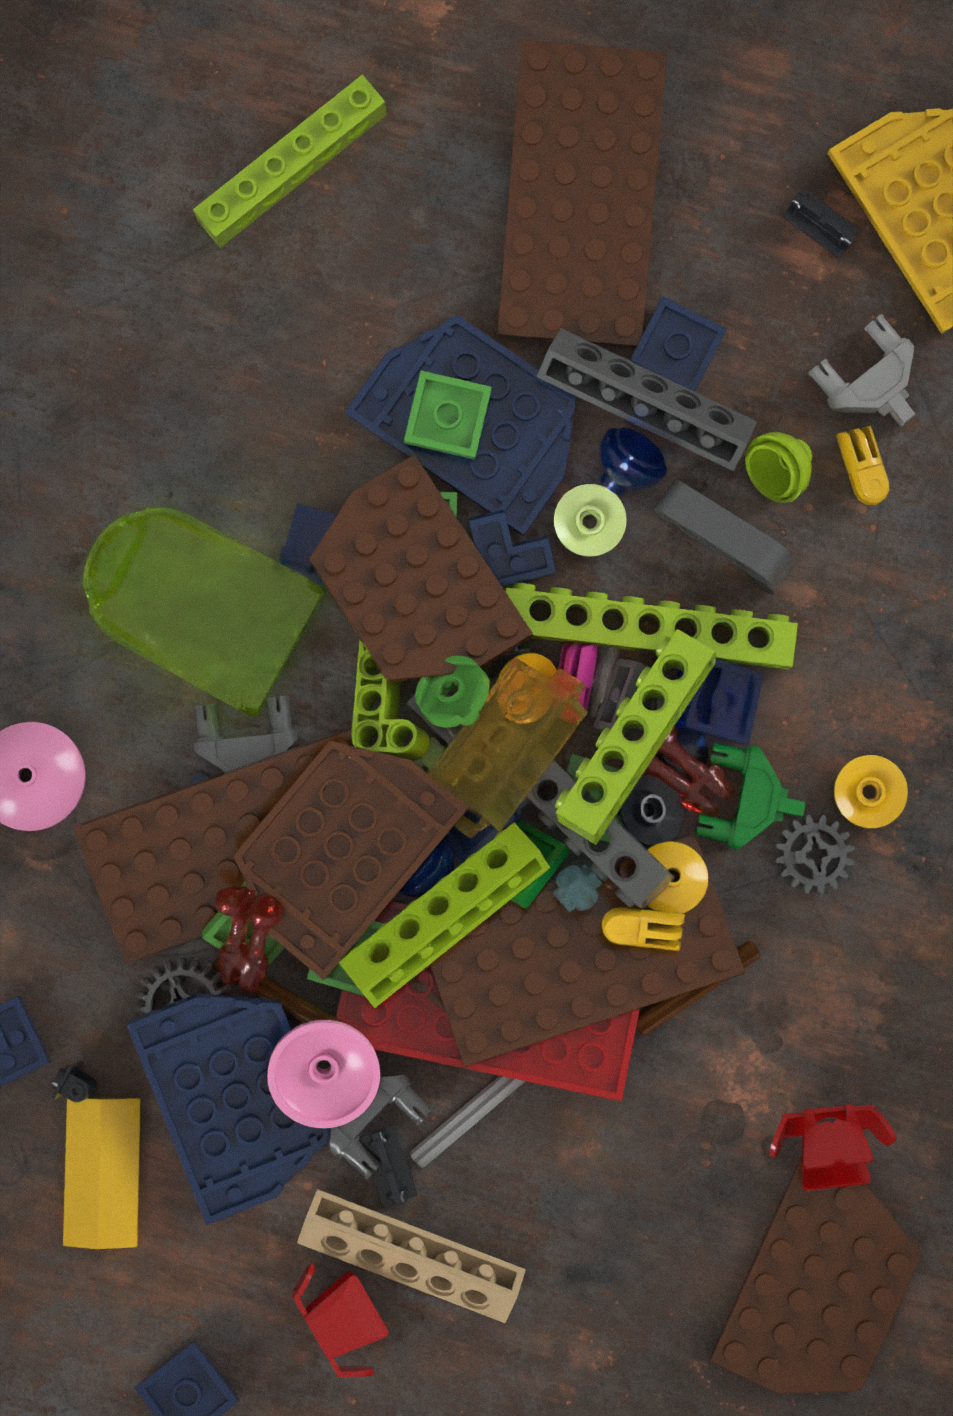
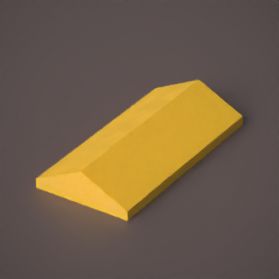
M88 1097L81 1102H73L67 1099L63 1246L89 1249L132 1248L138 1246L141 1098Z

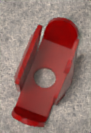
M852 1104L827 1108L804 1109V1112L783 1114L771 1144L770 1156L777 1158L787 1137L802 1136V1187L804 1190L865 1185L871 1181L866 1164L873 1161V1154L862 1129H869L886 1146L892 1145L896 1141V1137L889 1122L873 1105L853 1107ZM828 1117L838 1119L835 1120L833 1123L829 1121H824L822 1123L817 1124L819 1120Z
M310 1263L291 1293L292 1298L338 1378L374 1375V1367L362 1365L338 1366L334 1358L385 1338L389 1333L388 1329L358 1277L350 1270L346 1271L324 1292L304 1307L300 1298L316 1266Z

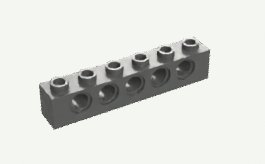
M562 328L550 345L537 375V378L732 471L735 470L757 424V421Z
M512 721L483 752L491 760L487 767L501 780L507 776L516 785L512 790L513 793L527 806L533 802L541 810L537 815L540 820L552 831L558 827L567 836L563 842L577 856L584 852L593 861L589 868L604 882L610 878L619 887L615 894L630 908L636 904L638 907L645 909L675 878L615 818L604 832L608 834L610 844L603 852H596L594 843L559 823L556 815L558 809L555 808V804L561 793L566 788L571 790L577 780L516 722ZM525 758H531V771L524 776H519L517 771L518 764ZM550 783H556L558 786L556 797L553 800L545 801L543 798L544 788ZM588 791L585 793L583 799L586 802H598ZM627 859H633L636 863L635 873L629 878H622L619 871L620 865Z

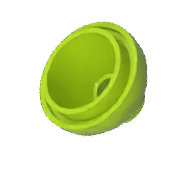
M768 432L750 442L745 454V465L751 482L762 495L774 502L788 503L798 498L807 489L812 472V451L806 442L780 432Z

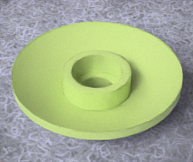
M584 484L569 490L560 499L555 509L554 528L557 537L568 550L581 556L594 557L609 552L620 542L626 529V511L621 500L614 492L601 485ZM587 516L594 517L596 526L591 529L586 528L583 525V519Z

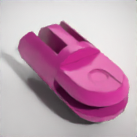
M563 642L553 697V710L556 716L564 721H579L587 712L598 654L597 645Z

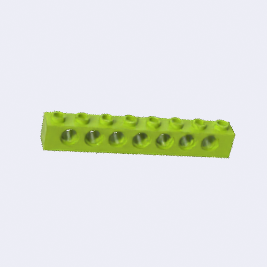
M514 583V588H506L507 595L532 631V639L571 642L573 644H591L598 647L656 654L665 637L672 638L674 635L676 623L684 620L690 622L694 627V636L692 638L715 651L716 661L785 670L793 667L798 623L789 622V616L767 614V619L752 618L753 612L736 609L731 610V615L718 614L716 613V607L695 605V610L680 609V603L673 601H659L658 606L645 605L643 598L623 596L622 602L608 600V594L599 592H586V597L571 596L572 590L558 587H551L550 593L535 591V585L526 583ZM536 603H543L549 607L551 615L545 621H536L530 615V608ZM573 607L581 608L586 614V622L580 626L571 625L566 619V612ZM607 612L618 613L622 618V627L618 630L607 629L602 622L603 615ZM651 616L656 619L658 631L655 634L647 635L640 630L639 620L642 617ZM723 625L728 628L731 635L728 643L720 644L712 638L711 631L714 626ZM753 629L761 630L766 636V645L763 648L753 647L748 641L749 631Z

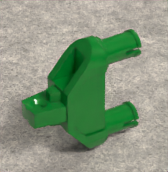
M718 742L713 743L711 752L723 754L726 757L712 754V756L710 755L709 765L741 770L743 779L735 818L732 817L730 821L699 813L697 824L711 826V829L697 826L695 828V837L726 842V846H729L730 849L738 850L774 821L782 822L784 814L803 817L806 802L787 798L788 789L781 788L780 781L760 747L750 745L746 746V749L718 744Z

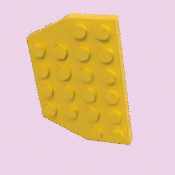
M940 108L926 109L925 112L914 113L890 112L830 148L827 154L942 335L953 328V108L950 110H942Z

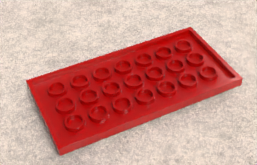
M390 901L374 921L383 924L388 923L405 910L408 905ZM430 965L414 977L428 988L426 992L420 993L407 982L376 1008L372 1006L366 997L342 990L336 1018L361 1032L370 1041L375 1050L464 1068L446 1013L425 997L430 992H433L440 998ZM640 1009L504 1054L503 1056L465 1067L464 1069L622 1101Z

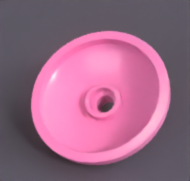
M23 722L1 730L0 823L17 830L38 831L53 827L62 822L77 807L85 788V765L78 747L64 732L44 723ZM28 768L32 772V778L28 782H23L20 774L22 770Z
M315 1020L293 1028L277 1043L269 1059L268 1086L277 1106L292 1120L314 1128H333L353 1121L364 1113L373 1102L380 1083V1064L372 1044L357 1029L339 1021ZM326 1060L331 1064L326 1069L317 1066L318 1062Z

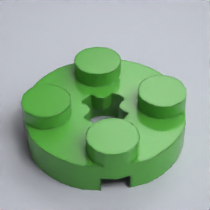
M465 656L447 657L445 662L457 665L458 667L452 674L433 678H421L416 688L415 699L422 714L433 725L444 728L455 727L460 724L468 726L473 724L479 717V711L484 706L489 694L490 680L471 658ZM455 686H458V691L453 696L448 697L446 695L447 692L453 691Z

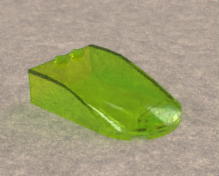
M163 506L145 507V510L137 511L128 516L124 514L113 521L103 530L88 554L83 574V590L86 591L90 607L88 611L104 634L127 649L254 718L260 712L326 592L325 589L310 579L180 510Z

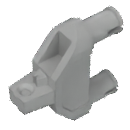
M881 314L875 321L870 322L864 330L870 334L884 351L882 355L884 358L852 384L849 382L845 384L828 363L827 359L821 361L820 365H816L808 374L812 376L829 397L826 401L832 411L875 414L878 411L883 417L889 413L901 427L915 416L914 411L905 401L909 397L905 388L908 385L914 345L905 337L901 339L884 318V315Z

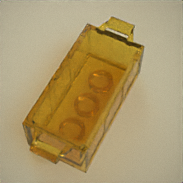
M517 657L513 658L490 689L487 700L479 711L478 719L473 724L461 728L426 776L468 807L469 811L481 818L479 823L475 824L462 815L454 824L455 828L469 838H473L478 831H481L488 825H491L499 832L588 713L579 703L580 693L584 688L583 682L561 668L554 675L547 678Z

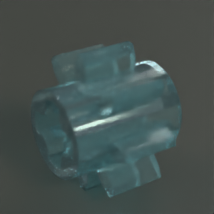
M584 864L581 868L573 865L566 867L559 873L556 879V884L559 888L553 891V894L570 912L574 908L586 910L592 907L598 900L599 892L596 888L602 885V882L587 865Z

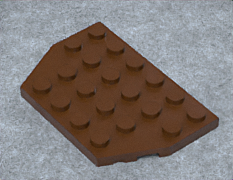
M415 454L352 491L309 558L314 570L387 683L405 682L408 679L420 680L423 677L433 678L452 674L458 666L445 662L446 658L451 656L469 657L480 668H483L533 636L532 631Z
M329 741L233 856L244 877L247 889L257 907L266 932L321 979L325 980L338 962L341 961L465 813L468 807L412 760Z
M800 1156L709 1357L710 1362L776 1393L861 1391L922 1254L868 1187L855 1185L804 1190L802 1187V1156Z

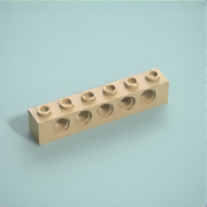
M318 1189L297 1241L298 1244L503 1323H506L517 1300L526 1271L524 1268Z

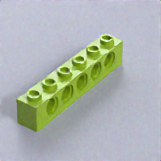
M362 74L195 207L193 211L198 222L221 248L387 115L385 101Z
M678 629L672 638L665 637L656 652L658 659L652 668L645 667L636 682V686L639 688L631 699L626 697L622 701L616 712V716L619 718L611 729L606 727L602 731L596 742L598 749L591 760L589 758L583 760L575 775L578 780L571 790L566 788L561 793L555 804V808L558 809L556 811L558 822L595 845L599 842L716 663V653L713 649ZM671 668H678L684 674L677 680H669L664 676V673ZM651 698H658L664 703L660 709L655 711L646 709L644 704ZM632 728L640 729L644 733L642 738L637 741L625 739L624 734ZM610 759H619L624 763L623 767L616 772L605 770L604 764ZM591 789H597L603 793L602 799L596 803L586 802L583 797Z
M514 822L508 828L496 834L494 839L479 851L471 854L464 863L449 875L441 878L424 895L412 901L405 910L390 922L382 925L375 934L360 946L353 948L338 963L372 1006L376 1008L546 872L550 866L539 849Z

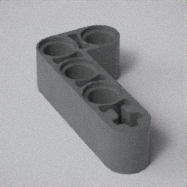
M679 480L673 481L654 508V511L665 521L743 569L753 583L770 594H775L795 566L790 552L779 542Z

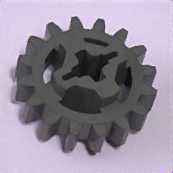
M811 815L804 816V825H801L797 820L791 821L792 832L786 830L780 832L786 840L785 843L775 844L774 848L782 851V856L774 859V862L778 864L784 863L785 868L779 875L780 877L789 875L792 877L789 884L791 888H795L799 883H802L803 893L809 894L812 886H815L818 894H824L825 884H828L832 889H837V877L848 879L849 875L843 869L845 866L854 865L855 861L847 858V853L855 850V846L845 845L844 840L850 834L849 832L840 834L837 832L840 824L838 821H834L827 826L826 816H819L817 823H814ZM818 830L828 834L835 844L828 845L821 840ZM803 833V843L797 851L791 852L793 842ZM812 844H814L816 850H822L823 857L817 858V865H815L814 860L806 858V852L812 850ZM838 857L835 868L826 876V866L832 858ZM801 864L808 869L811 879L799 874L793 865Z

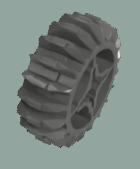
M179 956L177 968H174L170 959H166L163 961L165 973L157 966L150 969L156 979L155 981L146 977L142 978V985L147 987L149 991L136 992L135 997L145 1000V1005L135 1006L134 1012L148 1013L156 1010L157 994L167 980L171 987L169 989L171 993L169 1004L177 1002L180 996L184 999L194 995L187 991L178 975L191 976L201 981L208 988V991L200 994L222 996V994L231 991V986L225 985L219 989L216 983L221 981L224 975L220 972L211 978L209 976L213 969V964L207 963L202 971L198 970L200 965V958L194 957L190 967H187L185 956Z

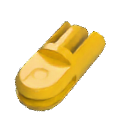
M871 425L863 427L862 430L858 428L850 430L849 433L842 432L836 434L852 489L858 501L865 505L879 504L887 497L890 489L889 480Z
M626 907L612 908L603 917L602 930L605 937L616 944L680 951L681 943L678 939L682 937L683 929L680 925L684 923L685 915Z

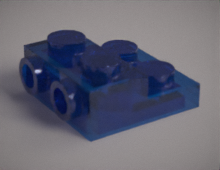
M716 660L715 665L674 728L748 745L764 674ZM680 669L677 672V679L681 678L684 674Z

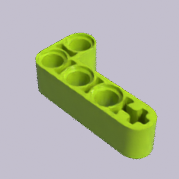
M359 640L351 734L353 745L409 760L420 759L429 750L430 738L427 732L409 720L398 719L401 682L387 683L381 672L375 675L377 666ZM381 697L380 706L372 711L373 703ZM378 733L377 742L369 747L371 737ZM413 733L410 744L403 747L404 738L408 734Z

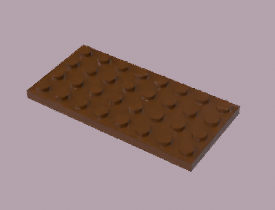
M532 40L521 41L498 335L555 339L562 328L589 342L638 345L643 333L667 51Z
M352 727L74 826V832L125 964L202 937V930L245 882L233 855L329 741L354 746L351 737Z
M695 834L672 841L685 844L694 849L706 865ZM627 859L620 865L619 871L622 878H629L635 873L636 863L633 859ZM707 865L708 886L706 893L696 907L683 913L685 915L684 923L680 925L683 932L681 939H678L681 943L680 951L621 945L609 941L602 930L604 915L612 908L630 907L615 894L619 887L610 878L604 882L591 869H587L547 882L527 909L511 900L433 961L430 967L463 1067L465 1068L743 975L745 970ZM669 870L675 876L671 882H677L679 880L678 872ZM634 904V905L631 907V908H635V909H643V908L638 907L636 904ZM647 906V907H646L645 909H643V910H652V909H650V908Z

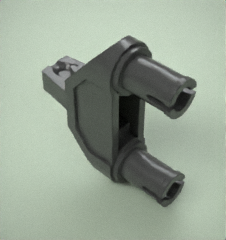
M279 696L280 712L278 711L277 698H266L271 731H267L266 735L224 739L223 736H220L217 704H206L207 720L205 706H194L198 739H194L195 743H193L194 751L222 771L227 772L291 749L299 740V734L296 732V728H292L290 696Z
M406 1075L380 1077L377 1094L366 1111L347 1124L331 1128V1153L339 1159L344 1157L366 1181L374 1172L364 1161L374 1171L378 1170L382 1162L359 1142L361 1139L359 1135L389 1103L391 1105L395 1103L415 1122L416 1126H419L425 1118L415 1107L425 1116H428L434 1110L410 1088L412 1083Z

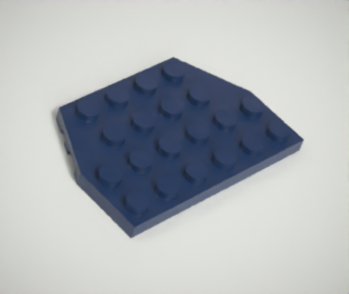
M455 315L435 329H430L409 343L387 352L351 402L345 414L408 458L415 454L424 469L488 513L504 510L508 526L524 537L565 478L576 396L537 378L538 369L459 315ZM420 371L492 387L475 460L404 443Z
M194 994L126 1021L127 1028L206 1226L276 1198L299 1169L302 1170L311 1160V1156L316 1151L321 1150L330 1140L331 1132L329 1128L309 1127L292 1120L280 1110L270 1093L267 1078L269 1059L280 1039L291 1030L280 1000Z

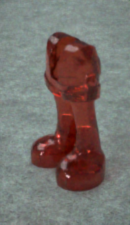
M675 724L658 751L672 759L692 778L687 780L664 764L657 755L654 756L642 776H653L667 784L681 796L680 803L690 812L694 811L706 816L715 817L720 808L708 795H704L699 790L704 785H707L713 793L726 801L735 793V790L725 778L724 771L716 764H703L680 745L676 737L677 725Z
M231 886L221 889L217 892L215 898L217 910L226 916H231V927L227 943L221 946L218 953L221 965V980L224 983L234 985L240 977V988L250 993H255L261 980L267 975L269 959L264 953L269 929L277 926L282 919V905L274 896L269 894L261 895L255 899V890L247 889L244 886ZM248 921L253 925L249 946L245 943Z

